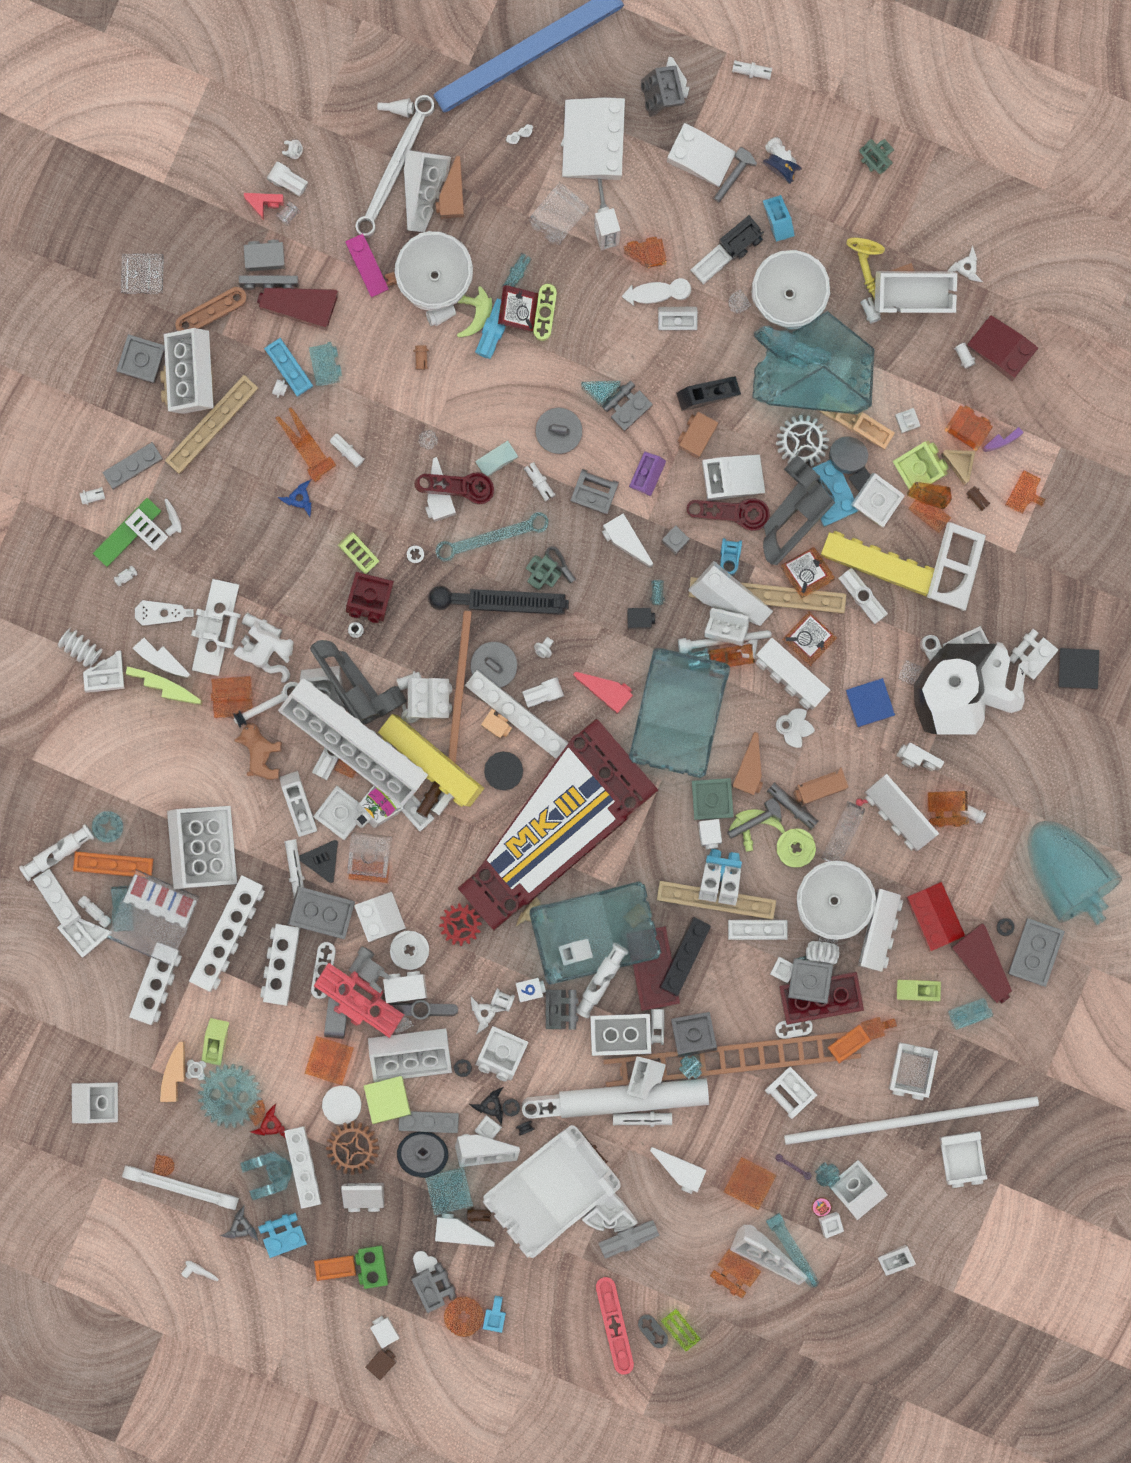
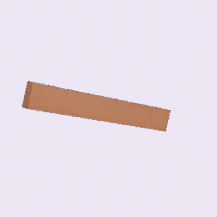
M465 611L463 613L448 758L455 764L472 611Z

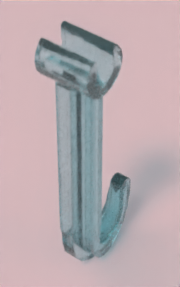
M780 1213L766 1220L771 1231L776 1233L794 1264L807 1276L806 1283L811 1288H816L819 1281L784 1224L786 1223Z

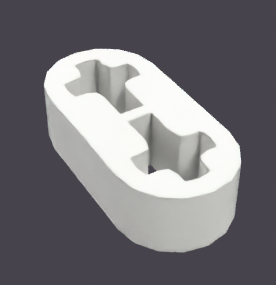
M782 1021L776 1025L775 1032L779 1038L788 1039L809 1034L812 1031L813 1025L811 1021H805V1024H809V1027L806 1028V1032H803L802 1029L795 1030V1026L801 1025V1022L786 1025V1021ZM783 1024L786 1027L793 1028L792 1031L787 1032L786 1036H783V1033H779V1029L782 1028Z

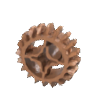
M351 1121V1127L348 1128L345 1122L343 1123L344 1130L337 1126L336 1129L339 1133L336 1134L333 1131L330 1133L335 1138L334 1140L327 1139V1142L332 1143V1146L326 1147V1150H332V1153L328 1154L327 1157L331 1158L334 1156L335 1160L331 1162V1165H334L336 1162L339 1163L336 1170L339 1171L343 1166L345 1167L343 1170L344 1174L348 1172V1169H351V1175L355 1174V1169H358L359 1174L363 1173L362 1166L369 1170L370 1168L367 1163L375 1164L371 1157L377 1158L379 1155L373 1153V1150H379L380 1147L373 1146V1143L379 1140L378 1138L371 1139L375 1132L372 1131L368 1134L369 1126L362 1130L361 1122H359L356 1128L355 1122ZM355 1132L350 1142L339 1141L343 1134ZM360 1134L367 1139L369 1150L359 1145ZM356 1138L355 1147L359 1150L357 1152L354 1151V1154L352 1153L349 1158L350 1149L346 1146L348 1144L352 1145ZM337 1146L346 1151L347 1157L345 1162L338 1156ZM362 1154L367 1156L363 1162L351 1164L354 1155Z

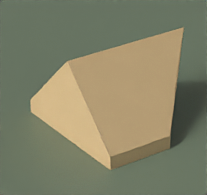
M945 450L941 454L965 486L970 481L975 451Z

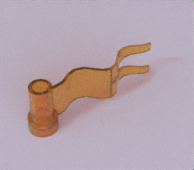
M290 407L288 410L301 438L279 416L276 417V420L309 466L307 472L313 481L317 482L323 474L334 468L336 464L330 456L326 458L295 411Z

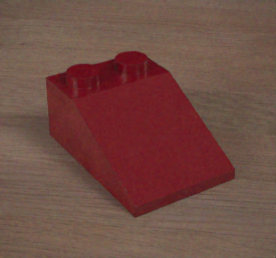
M992 315L989 316L966 345L1010 381L1015 379L1038 350V347L1030 340Z

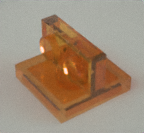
M251 676L211 679V701L213 702L214 718L234 717L233 713L237 714L239 710L241 713H244L253 708Z

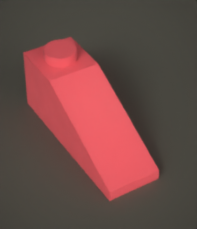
M579 672L573 674V677L616 714L633 697L631 694L632 689L625 683L621 685L615 681Z

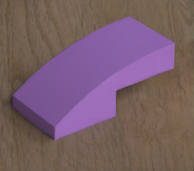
M1018 427L1005 439L998 434L982 450L988 452L1000 449L1018 439L1024 432Z

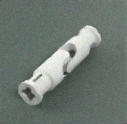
M84 824L83 828L74 834L70 833L58 841V843L33 857L31 862L25 866L21 865L19 868L27 881H30L31 877L40 871L44 872L61 861L65 856L81 848L83 843L89 839L93 840L95 837L88 826ZM52 853L54 858H48V856Z
M613 943L612 951L608 957L604 958L597 973L583 993V999L576 1006V1013L585 1018L590 1017L589 1013L595 1004H598L611 979L620 968L621 960L629 953L626 948L617 943ZM596 985L601 986L599 990L596 989Z

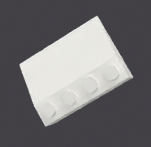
M589 98L565 100L562 177L606 180L621 179L625 99Z
M887 774L864 792L867 795L865 797L867 802L871 806H877L880 810L878 814L884 821L889 820L892 823L891 829L898 836L901 834L906 839L904 843L911 851L913 849L915 851L920 850L939 834Z
M231 806L167 811L174 889L237 884Z

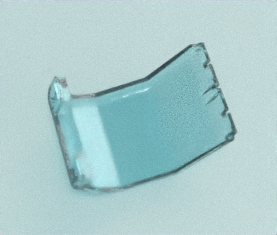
M655 648L653 650L629 754V759L632 760V763L644 766L649 764V767L662 770L666 768L669 769L668 771L679 774L688 773V776L697 778L706 775L724 690L730 673V666L728 664L663 648Z
M634 882L568 900L535 906L530 909V919L544 976L548 984H556L596 974L604 958L608 957L612 951L613 943L623 946L629 952L621 960L620 968L659 958L662 952L659 940L655 938L657 932L654 921H651L653 916L650 903L646 901L648 895L645 884ZM588 939L593 958L564 966L558 947Z

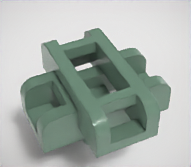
M870 139L859 150L864 157L861 162L870 168V172L876 170L879 174H882L893 164L888 156L894 151V148L886 139H883L878 144Z
M535 555L526 567L532 573L527 582L538 590L545 583L553 587L562 575L560 571L555 569L558 563L548 558V555H545L543 559Z

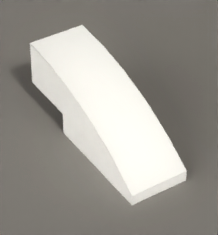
M145 638L133 647L140 656L157 668L179 677L188 679L191 677L187 670L165 647L157 651Z

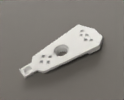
M142 600L135 608V619L142 626L182 621L184 617H194V609H184L182 605ZM162 610L168 611V615L166 617L161 616L160 613Z

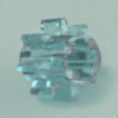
M685 1056L680 1061L682 1066L679 1070L688 1079L692 1076L696 1079L702 1074L700 1069L703 1065L694 1056L691 1058Z
M824 1162L815 1171L817 1174L816 1180L823 1187L828 1185L832 1188L840 1180V1177H838L839 1170L833 1164L827 1165Z

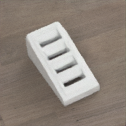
M139 508L125 521L154 551L168 538ZM141 516L143 519L134 526L133 523ZM147 522L148 525L140 532L139 529ZM153 527L154 530L146 538L145 535ZM159 533V536L151 543L150 541Z

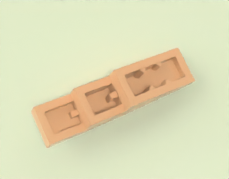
M827 392L824 393L815 410L882 449H886L895 432L865 413L859 412L847 403L839 401Z

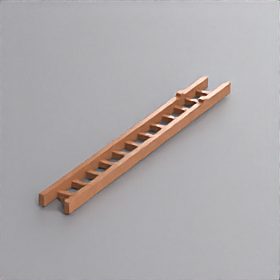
M848 1032L717 1046V1051L712 1052H719L721 1069L706 1071L705 1054L701 1053L699 1054L701 1071L687 1073L684 1056L680 1057L682 1073L667 1075L665 1066L662 1081L837 1061L834 1056L824 1057L822 1040L833 1038L838 1040ZM817 1040L819 1058L804 1059L802 1042ZM797 1043L799 1060L785 1062L783 1044ZM778 1045L780 1062L765 1064L763 1046ZM758 1047L760 1065L746 1066L744 1049ZM739 1049L741 1067L726 1068L724 1051ZM674 1051L603 1059L604 1065L621 1063L622 1066L620 1067L621 1077L623 1076V1080L606 1082V1087L629 1085L630 1079H628L626 1062L636 1061V1057L646 1059L660 1058L661 1063L666 1064V1057L678 1056V1053ZM861 1053L852 1054L845 1060L861 1058Z

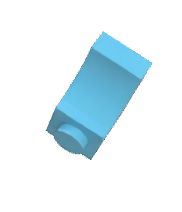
M782 196L763 200V206L776 242L794 237L792 219Z

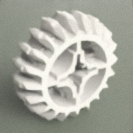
M799 415L798 422L795 417H792V424L789 421H785L787 429L782 426L779 429L784 434H777V438L782 439V441H777L776 445L783 446L778 449V453L785 452L782 459L784 460L789 457V464L801 450L813 451L814 453L810 456L800 457L805 463L809 462V465L812 467L814 465L813 459L819 463L820 458L818 455L825 456V452L821 449H828V446L823 443L828 442L829 438L822 437L827 434V430L820 431L823 424H819L817 427L815 425L818 421L817 419H814L813 423L809 422L810 416H807L806 421H803V416ZM796 427H807L806 431L802 434L791 431ZM812 431L817 435L818 447L810 440ZM808 434L805 441L807 445L803 444V446L797 449L800 442L798 438L802 439V437ZM787 436L795 443L793 452L787 446Z

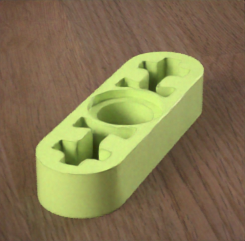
M545 284L539 290L534 336L540 341L549 339L552 331L557 291L551 284ZM547 289L554 293L549 296V303L553 302L552 305L548 303L540 304L541 301L545 302V294H542V292H546ZM543 307H547L551 311L550 316L547 318H543L539 313ZM550 321V324L545 323V330L548 333L540 336L537 330L541 329L542 322Z

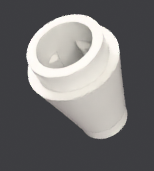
M453 305L435 311H426V317L430 326H438L456 315Z

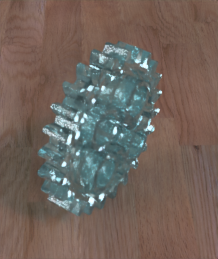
M224 1064L223 1070L217 1066V1073L209 1071L211 1077H204L207 1083L200 1084L204 1088V1091L198 1092V1094L203 1095V1098L199 1099L198 1102L204 1103L200 1109H207L204 1116L208 1117L211 1115L210 1122L212 1123L218 1120L217 1126H221L223 1122L225 1128H229L230 1123H232L233 1128H237V1122L243 1126L244 1119L251 1121L250 1114L257 1115L254 1108L261 1107L256 1103L262 1100L261 1097L257 1096L262 1090L256 1089L260 1082H253L256 1076L252 1075L249 1077L250 1070L247 1069L243 1072V1066H239L237 1070L235 1064H232L230 1069L227 1064ZM231 1076L236 1079V1085L232 1088L227 1084V1080ZM219 1082L223 1083L228 1092H234L232 1097L242 1107L241 1110L237 1108L233 1100L226 1099L228 1094L220 1087ZM215 1089L221 1092V1097L218 1100H214L212 1097V1092ZM242 1092H246L249 1096L248 1101L242 1103L239 1099ZM228 1104L233 1107V1113L229 1116L224 1112V1108Z

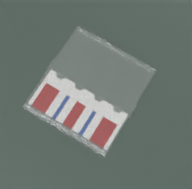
M136 869L127 892L119 903L118 913L107 938L171 965L182 937L187 932L188 923L199 896L183 889H174L173 885Z

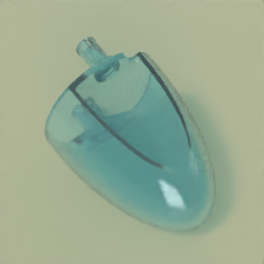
M1042 821L1035 824L1028 836L1030 865L1038 887L1059 923L1066 922L1082 912H1087L1096 926L1100 922L1105 921L1107 918L1102 912L1108 909L1109 906L1103 900V897L1119 885L1123 879L1122 876L1093 844L1073 829L1054 821Z

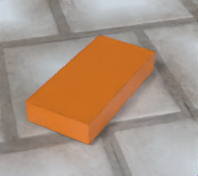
M859 1024L827 1048L837 1062L841 1063L871 1040Z
M354 1255L314 1261L317 1281L356 1275Z

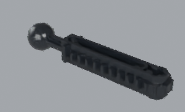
M441 585L432 588L428 594V602L436 610H445L451 604L469 605V610L564 615L565 609H569V600H566L565 594L470 589V594L451 593L450 589Z

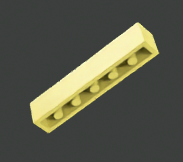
M829 532L820 554L821 557L923 596H928L934 568L929 566L922 568L917 566L918 563L911 559L904 561L899 559V555L888 552V554L880 552L881 548L870 545V547L862 545L863 542L858 539L852 538L849 540L844 538L845 535L840 532Z
M391 714L378 731L383 736L381 739L392 744L399 753L405 755L416 766L421 767L428 774L426 777L431 782L436 781L440 785L439 789L447 795L450 793L455 797L453 801L459 806L471 807L485 789L400 716Z

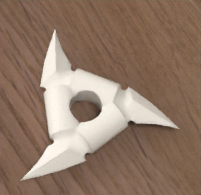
M972 246L969 257L967 256L958 261V263L955 262L948 272L958 271L970 280L983 282L975 274L977 257ZM969 264L971 269L965 270L964 265Z
M471 996L472 1011H474L480 1023L476 1033L478 1034L488 1026L495 1012L506 1011V1009L497 1005L478 1004ZM485 1009L488 1011L489 1014L487 1017L481 1016L482 1010Z

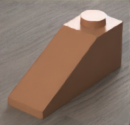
M456 156L439 195V202H436V213H440L441 219L464 217L460 156Z
M757 732L753 733L732 785V788L752 796L755 795V792L759 793L763 782L760 781L762 774L759 736Z

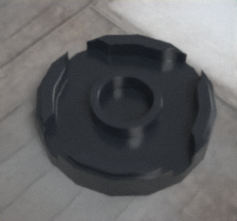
M502 751L495 753L489 757L485 764V778L490 786L497 790L506 791L513 789L522 779V763L517 756L510 752Z

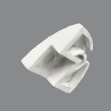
M616 1193L606 1197L582 1217V1221L587 1225L600 1231H604V1228H614L615 1232L629 1229L638 1223L634 1215Z

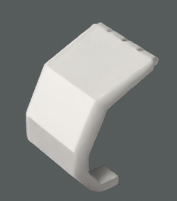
M571 1125L487 1192L483 1197V1203L491 1213H495L494 1217L501 1226L508 1229L506 1232L516 1244H520L519 1248L526 1257L534 1258L602 1200L613 1195L621 1187V1184L582 1133L575 1126Z

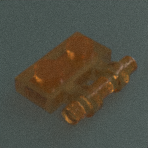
M967 791L928 792V812H936V818L929 819L932 826L939 828L945 827V825H953L954 827L968 825V817H961L960 811H968ZM952 811V817H944V812Z
M728 1248L717 1264L724 1270L721 1274L713 1270L710 1277L716 1280L715 1283L718 1285L722 1284L729 1289V1293L734 1296L737 1295L742 1299L746 1294L741 1289L743 1283L751 1287L761 1271ZM729 1273L738 1279L735 1284L726 1278Z

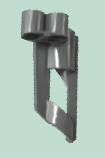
M798 455L784 468L798 484L764 525L766 537L763 541L765 558L771 565L777 566L835 504V498L828 486ZM799 510L808 520L780 548L776 533Z
M319 640L311 645V652L333 684L342 703L350 715L359 719L363 725L385 716L407 701L398 686L391 687L378 695L348 654L344 651H339L333 642ZM335 657L354 688L345 692L325 661V658Z

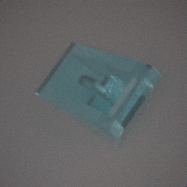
M620 381L581 382V389L602 407L620 388L621 383Z

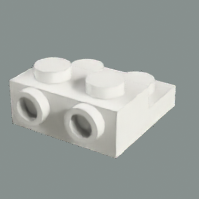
M408 678V718H449L452 712V705L449 703L452 685L449 683V679Z
M912 743L903 745L896 755L899 759L903 760L902 764L910 769L917 768L922 762L924 763V768L933 772V770L941 769L944 761Z
M492 1026L475 1065L479 1066L478 1069L483 1073L492 1072L497 1074L496 1077L501 1081H511L528 1042Z

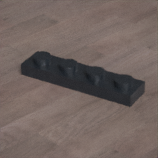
M692 917L659 988L674 996L679 995L711 928L709 924L696 917Z

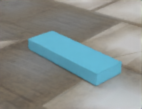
M281 338L264 348L297 397L313 387V384Z

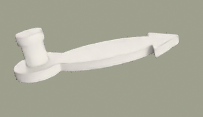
M682 278L674 280L670 285L653 282L637 286L635 289L631 285L621 297L633 306L634 301L651 304L662 302L671 296L677 300H684L691 293V285Z

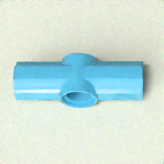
M498 298L495 301L490 317L487 318L484 324L482 337L475 351L476 354L491 359L497 342L501 339L506 327L498 324L501 299Z

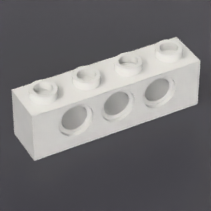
M604 207L597 210L598 213H595L594 230L600 250L618 246L621 230L614 208Z
M276 924L275 928L272 927L270 939H273L272 947H268L267 959H270L269 967L265 966L264 978H267L266 986H262L260 995L261 998H264L263 1002L288 1006L300 934L299 927ZM282 939L288 942V948L285 951H281L278 948V942ZM277 959L284 960V969L277 970L274 964ZM275 978L280 979L282 982V986L278 990L273 989L271 986V982Z
M156 943L131 1010L130 1018L149 1025H153L154 1022L158 1023L161 1016V1011H159L161 1003L165 1004L168 997L166 992L167 986L172 985L175 974H172L174 967L179 966L182 958L179 955V950ZM163 960L167 961L169 965L168 970L165 972L160 971L158 967L159 963ZM155 979H159L162 983V987L157 991L152 988V982ZM149 997L155 1001V1006L152 1009H148L145 1006V1000Z
M302 1126L285 1130L301 1209L320 1205L322 1200L306 1128Z

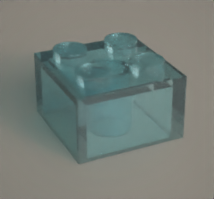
M464 1167L443 1171L425 1178L434 1216L473 1206Z

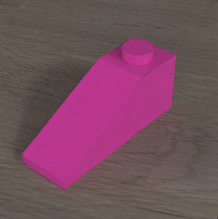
M363 233L345 241L371 298L389 290Z

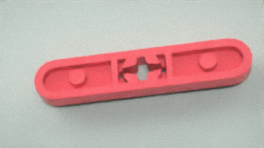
M602 1277L596 1283V1292L615 1370L619 1374L626 1375L633 1370L634 1362L614 1281L609 1277ZM611 1315H614L616 1323L621 1325L617 1330L618 1336L615 1335L613 1328H609V1325L612 1324Z

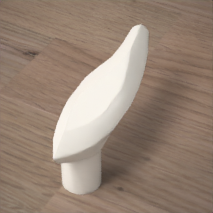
M164 499L169 519L172 523L165 532L168 536H171L176 531L178 533L181 532V522L168 499Z
M192 1261L185 1262L187 1267L181 1273L185 1278H188L194 1272L214 1281L219 1280L212 1273Z

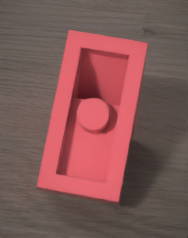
M244 193L245 201L263 220L264 205H268V208L273 209L284 206L283 194Z

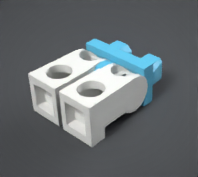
M711 849L709 856L707 855L698 899L716 902L719 882H721L718 903L736 906L742 865L739 853L731 852L728 859L720 858V850Z

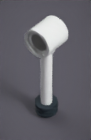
M289 682L281 691L282 694L244 713H241L240 710L237 714L233 713L234 722L239 727H242L241 725L243 724L246 725L247 719L285 701L288 698L287 690L291 687L295 688L298 683Z

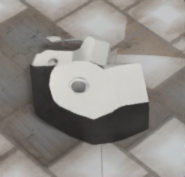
M947 643L926 665L914 684V703L924 732L931 734H976L985 720V705L1009 713L1022 710L1025 701L1023 685L1025 675L1029 673V662L1022 660L1019 664L1014 690L1010 691L1005 687L1010 658L1003 643Z

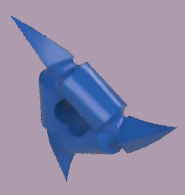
M311 480L298 485V488L289 497L277 498L289 506L305 508L310 517L311 502H309L310 499L306 488ZM302 495L303 500L297 501L296 496Z

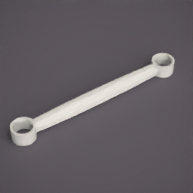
M427 95L419 96L416 99V112L385 170L367 213L356 222V230L359 235L362 234L359 231V224L362 221H369L373 225V229L369 233H363L365 238L371 237L375 233L376 226L374 221L405 163L407 150H411L425 117L430 116L434 112V102ZM420 101H430L431 109L428 112H421L417 107Z

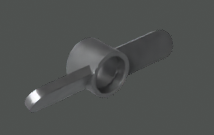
M417 1000L414 1003H388L403 1013L404 1016H414L419 1020L425 1019L428 1016H456L458 1014V1007L455 1004H429L425 1000ZM419 1002L425 1003L428 1007V1013L424 1017H418L414 1013V1006Z

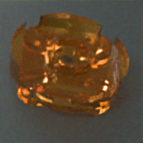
M465 1296L452 1300L444 1312L446 1327L460 1337H467L476 1333L484 1319L483 1310L475 1299ZM461 1311H465L470 1316V1318L466 1319V1322L458 1319Z

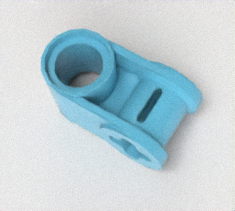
M723 538L720 566L724 569L723 565L725 563L733 564L734 570L728 573L734 576L738 568L742 541H726V538Z

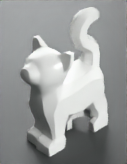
M255 621L248 633L258 642L253 644L250 642V637L245 635L241 641L244 647L238 646L234 655L252 663L256 667L262 668L270 674L281 672V682L288 681L290 677L289 670L282 665L270 666L268 660L273 651H276L288 663L289 656L293 654L294 642L291 639H280L274 633L262 630L259 622Z

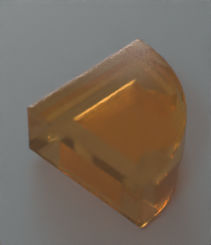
M263 1099L245 1109L255 1126L262 1121L265 1115Z

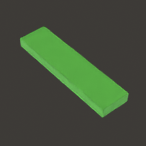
M146 498L130 516L139 508L153 521L162 511ZM140 516L133 525L136 526L143 518ZM124 521L93 554L108 568L138 535ZM146 522L139 529V531L141 532L148 525V523Z

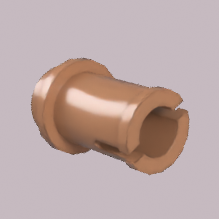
M426 345L415 346V350H413L416 356L415 369H428L427 352H429V349H427Z

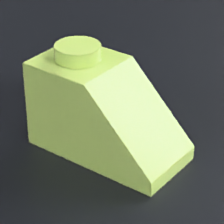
M897 981V999L940 1001L941 982Z
M210 1018L205 1033L201 1061L221 1066L228 1036L229 1022Z

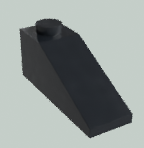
M736 376L687 386L676 392L681 410L685 411L739 396L741 392Z

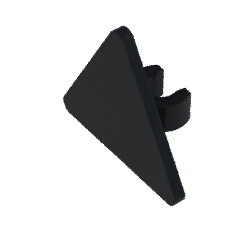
M333 840L299 856L303 864L329 883L334 882L338 841Z

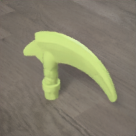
M481 286L478 287L479 295L476 298L463 296L458 302L475 306L476 314L471 325L458 333L457 337H466L477 333L484 327L487 318L491 315L492 299L488 298Z
M752 809L735 815L736 819L730 826L729 831L765 811ZM774 817L760 823L774 826L781 833L785 832L782 824ZM749 829L743 832V845L746 852L753 851V841Z

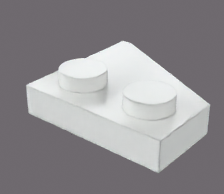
M121 651L115 652L110 658L100 661L95 667H90L83 672L85 693L125 689Z
M81 918L66 928L62 924L57 927L82 958L112 934L111 931Z

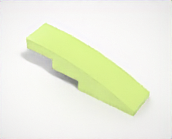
M127 667V676L145 679L144 686L162 690V698L202 705V701L172 681L144 670Z

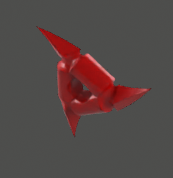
M276 1104L265 1114L266 1116L262 1121L261 1128L250 1131L251 1133L262 1136L279 1133L286 1139L284 1125L282 1126L279 1119L274 1115ZM268 1122H274L275 1127L269 1129L267 1126Z

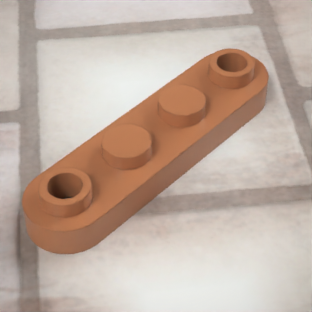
M240 287L231 288L183 314L176 320L175 326L177 331L186 330L182 328L184 323H189V328L187 329H201L242 307L247 301L245 291ZM240 295L241 299L239 301H235L234 296Z

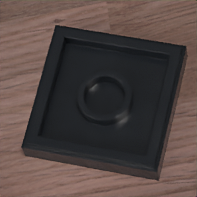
M1060 648L1058 688L1098 689L1100 650Z

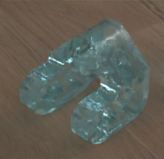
M270 1152L240 1163L242 1172L267 1165L268 1176L273 1182L249 1191L252 1201L287 1188L293 1171L292 1164L275 1152Z

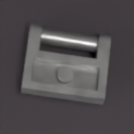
M582 469L570 502L607 515L619 482L615 480L612 482L587 473L588 470ZM584 480L609 488V493L583 485Z

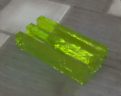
M676 1308L661 1320L685 1352L701 1340ZM675 1314L694 1336L695 1339L693 1341L673 1318ZM669 1319L688 1341L689 1344L687 1346L667 1323Z

